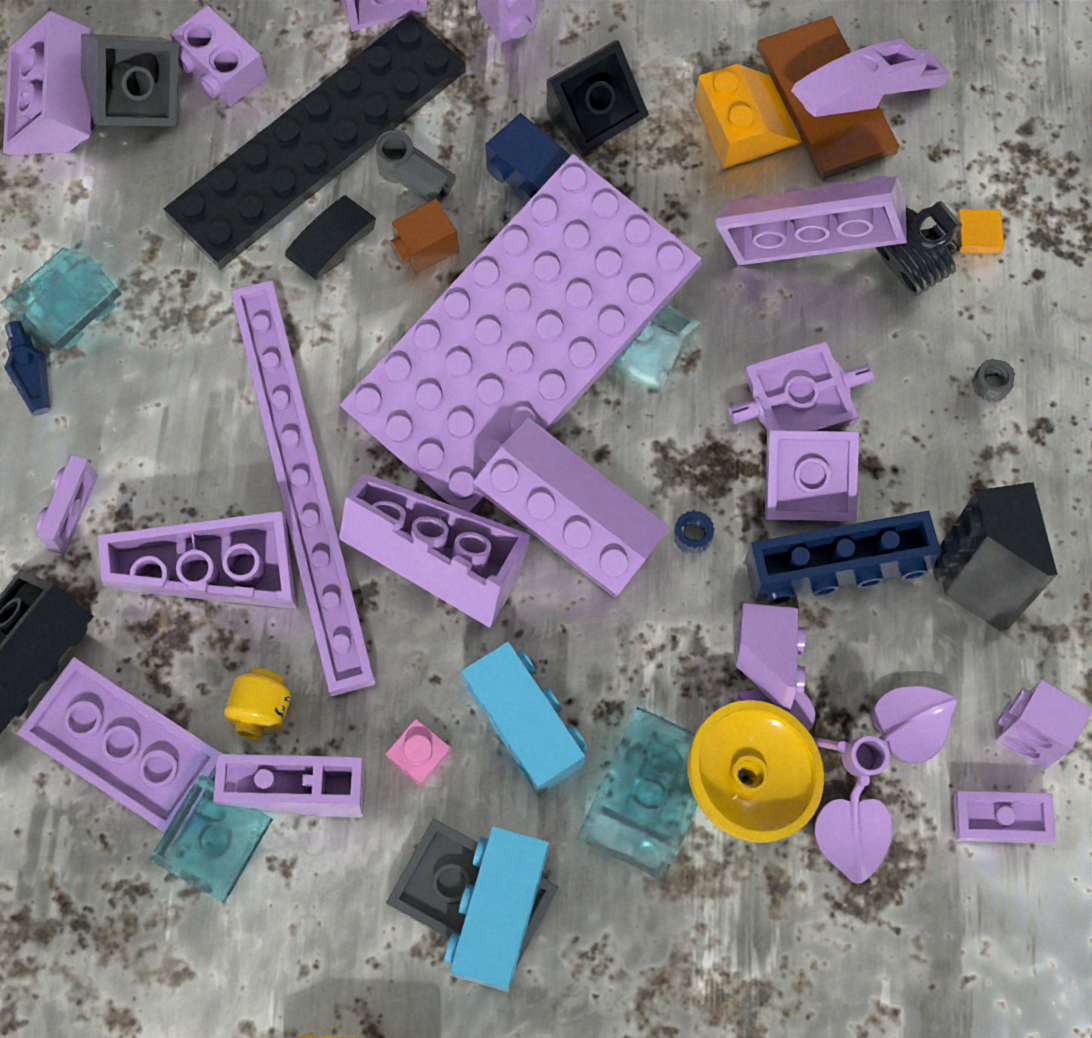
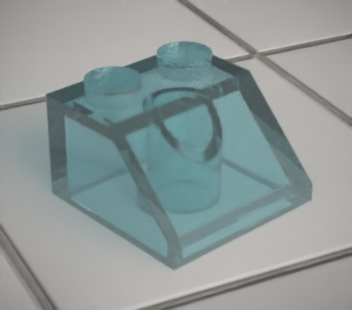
M61 248L0 304L13 317L21 321L22 325L45 346L59 352L62 348L69 349L83 337L84 332L82 330L94 319L98 321L106 317L115 308L114 301L122 293L88 254Z

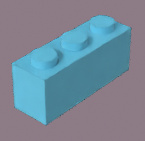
M506 642L461 671L464 685L535 793L539 796L584 767L585 755L583 751L588 748L575 726L571 725L566 728L557 715L562 709L548 687L541 690L533 679L532 675L536 673V669L527 654L522 649L515 652L510 643Z
M492 826L489 839L480 837L473 859V865L480 867L475 886L466 884L459 907V913L466 915L461 934L452 932L444 961L452 963L450 969L452 976L509 992L548 855L549 842Z

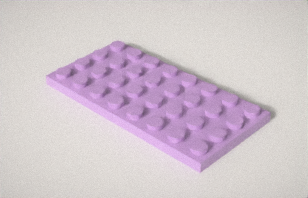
M572 154L339 406L449 505L474 514L487 499L473 488L472 482L500 446L527 417L549 432L702 266V258L582 160Z

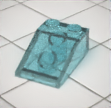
M637 706L576 840L663 881L681 848L698 805L690 787L687 771L688 751L695 733Z

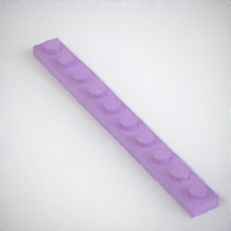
M273 280L231 290L329 693L331 696L376 685Z

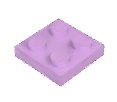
M767 430L765 519L857 521L859 432Z

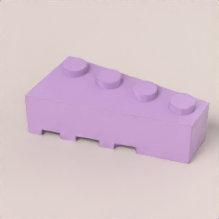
M363 473L345 498L339 539L491 628L521 575L530 534Z
M282 511L98 535L101 579L113 590L298 610L289 527Z

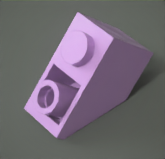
M743 603L737 632L736 667L776 706L786 711H791L795 694H803L806 670L805 666H798V654H804L806 628L798 627V608Z

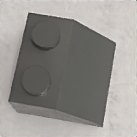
M81 34V78L94 124L177 127L179 43L162 37Z

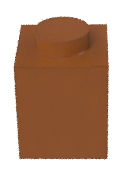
M437 199L392 221L394 239L390 240L391 247L401 263L407 261L415 274L459 252L457 230Z

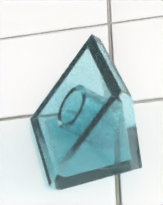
M665 305L614 360L609 368L662 393L700 327L701 322Z
M199 774L149 860L167 873L225 904L273 819L258 809L214 804L215 782Z

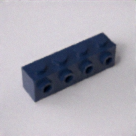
M927 510L751 542L745 563L755 602L768 600L769 604H781L793 600L795 594L812 591L813 596H825L837 592L840 589L839 586L856 583L858 588H868L881 584L884 578L900 575L902 580L920 578L928 573V570L931 569L941 554L930 511Z

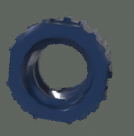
M692 510V512L687 511L685 514L683 513L677 519L674 528V542L677 544V547L681 551L686 552V554H701V552L706 551L710 543H712L715 530L711 518L707 514L701 513V511L696 512ZM689 525L698 526L704 530V536L699 541L690 539L684 533L685 527Z

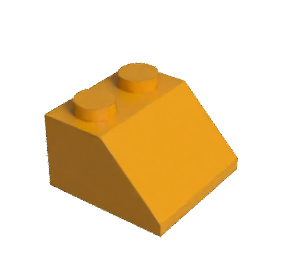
M734 64L698 76L695 106L724 170L801 145L798 133L770 75L740 64Z

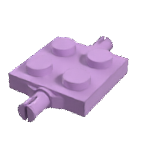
M827 341L745 366L744 376L751 390L752 400L735 406H729V416L732 418L731 421L734 425L758 417L759 421L766 427V430L835 431L856 424L859 417L851 400V388L873 382L872 370L870 371L871 367L869 364L844 371L834 360Z

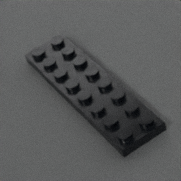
M410 13L164 207L166 217L221 270L375 146L380 135L386 131L396 129L466 72L465 62Z

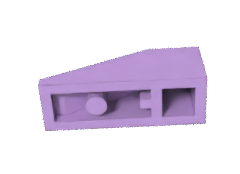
M217 754L213 802L214 804L310 816L363 817L365 782L362 757Z

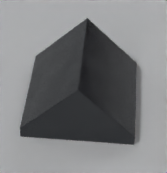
M614 40L547 79V113L581 155L649 116L618 40Z

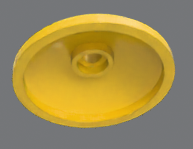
M757 700L733 702L719 708L708 716L698 727L692 738L687 758L688 779L697 804L708 819L727 834L748 842H773L800 830L816 812L824 787V769L821 755L809 731L797 718L786 710L771 703ZM739 771L745 772L749 777L748 785L740 781Z

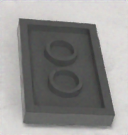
M433 818L387 899L386 905L450 940L452 932L461 934L466 918L465 914L459 913L466 884L475 886L480 867L473 865L478 842ZM541 877L516 969L559 890V886Z

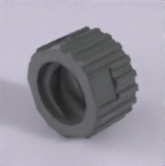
M986 360L979 366L972 380L975 393L982 397L983 400H988V402L1002 400L1010 393L1014 386V369L1006 361ZM997 374L1002 378L1003 385L991 386L986 382L985 376Z

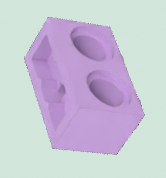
M208 5L170 33L172 41L179 43L178 65L186 73L194 72L199 77L202 87L211 97L216 98L219 96L230 107L267 78L261 54Z
M1041 679L1030 691L1022 688L1014 700H1009L997 720V723L1002 725L1003 728L996 740L1043 769H1047L1072 750L1092 713V709Z

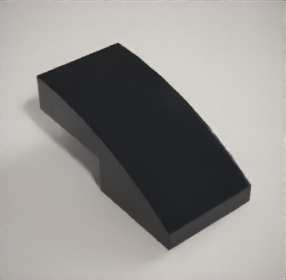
M344 195L324 210L299 234L286 249L285 257L313 279L317 280L344 261L347 248L374 230L376 217Z

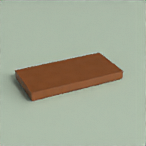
M833 16L758 40L757 49L822 179L897 154L900 145L879 105L874 109L814 117L804 108L801 101L791 91L795 83L813 71L851 53Z

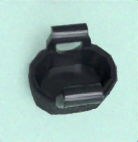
M938 201L932 207L922 209L919 213L906 207L907 243L875 248L902 284L910 292L920 296L929 287H934L936 283L942 282L943 279L956 272V265L952 256L960 247L952 238L960 230L962 224L942 201ZM930 216L937 223L932 228L921 230L922 223Z

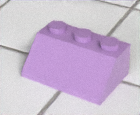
M49 11L8 48L3 153L8 155L66 153L90 137L94 121L91 117V110L81 78V34H94L93 29Z

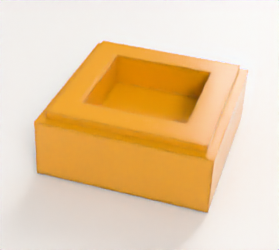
M959 209L956 218L962 224V227L957 232L958 246L960 247L959 253L1001 254L1004 248L1001 209Z

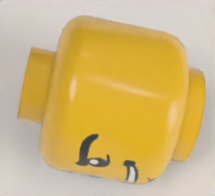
M251 668L249 673H243L234 679L225 706L224 716L231 724L236 726L235 734L249 740L259 741L262 735L275 734L281 730L291 700V691L284 684L285 679L281 675L263 668Z

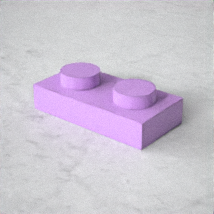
M74 455L70 456L66 467H62L56 475L54 481L55 493L49 507L43 508L39 514L36 536L50 551L65 555L98 478V474L88 459Z
M957 790L954 793L956 841L1051 844L1056 841L1053 793Z

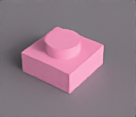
M415 719L385 755L387 759L423 787L450 755L452 749Z

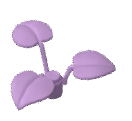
M922 686L896 688L882 695L872 709V721L876 728L883 733L881 736H865L854 739L849 743L812 737L817 747L842 752V762L845 769L850 774L856 776L858 780L851 791L850 801L835 799L828 802L822 807L814 823V836L819 850L851 882L860 884L878 869L892 839V819L885 804L877 799L859 801L862 790L865 786L869 785V776L879 774L885 770L890 759L889 749L896 758L904 762L920 763L933 758L941 750L947 739L951 718L957 705V698L937 689ZM759 688L741 692L736 702L757 700L775 705ZM804 692L803 694H795L791 711L787 712L797 718L810 731L815 722V710L812 702Z

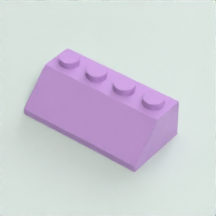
M874 176L867 181L853 183L833 182L825 187L806 190L792 188L783 193L765 196L757 194L747 195L742 199L727 201L716 218V226L738 266L907 243L906 202L898 176Z
M529 417L500 446L472 482V486L477 492L614 598L621 593L669 528L662 520Z

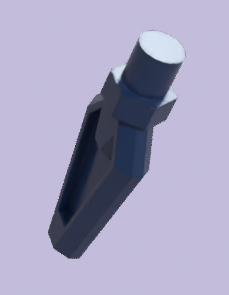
M21 321L8 322L5 325V330L8 336L6 346L10 354L4 369L32 415L39 416L51 410L46 355L33 347L31 337L25 334Z

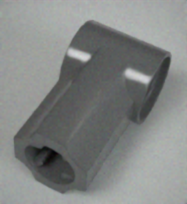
M389 130L380 135L376 141L378 171L384 180L402 184L426 202L437 199L441 204L447 198L456 182V175L414 147L411 138L405 132ZM392 154H400L403 156L402 158L396 160L387 158Z

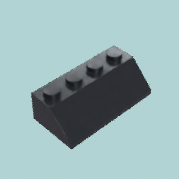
M1034 482L976 490L939 546L941 554L932 566L936 581H942L946 596L999 631L1009 629L1058 575Z
M22 569L0 594V734L11 721L18 719L25 712L31 695L40 684L47 682L55 674L59 666L58 661L69 647L75 646L83 639L88 629L87 625L94 617L56 585Z

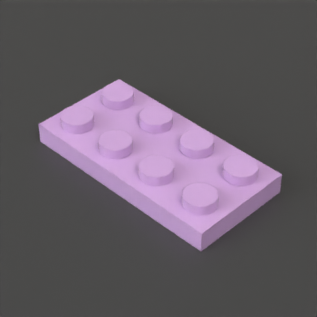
M73 657L17 732L20 737L170 837L175 833L215 776L217 754H222L75 657Z

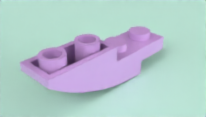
M902 38L867 46L831 61L795 83L791 91L809 113L814 117L877 108L882 96L885 94L942 87L950 73L926 48L914 50Z

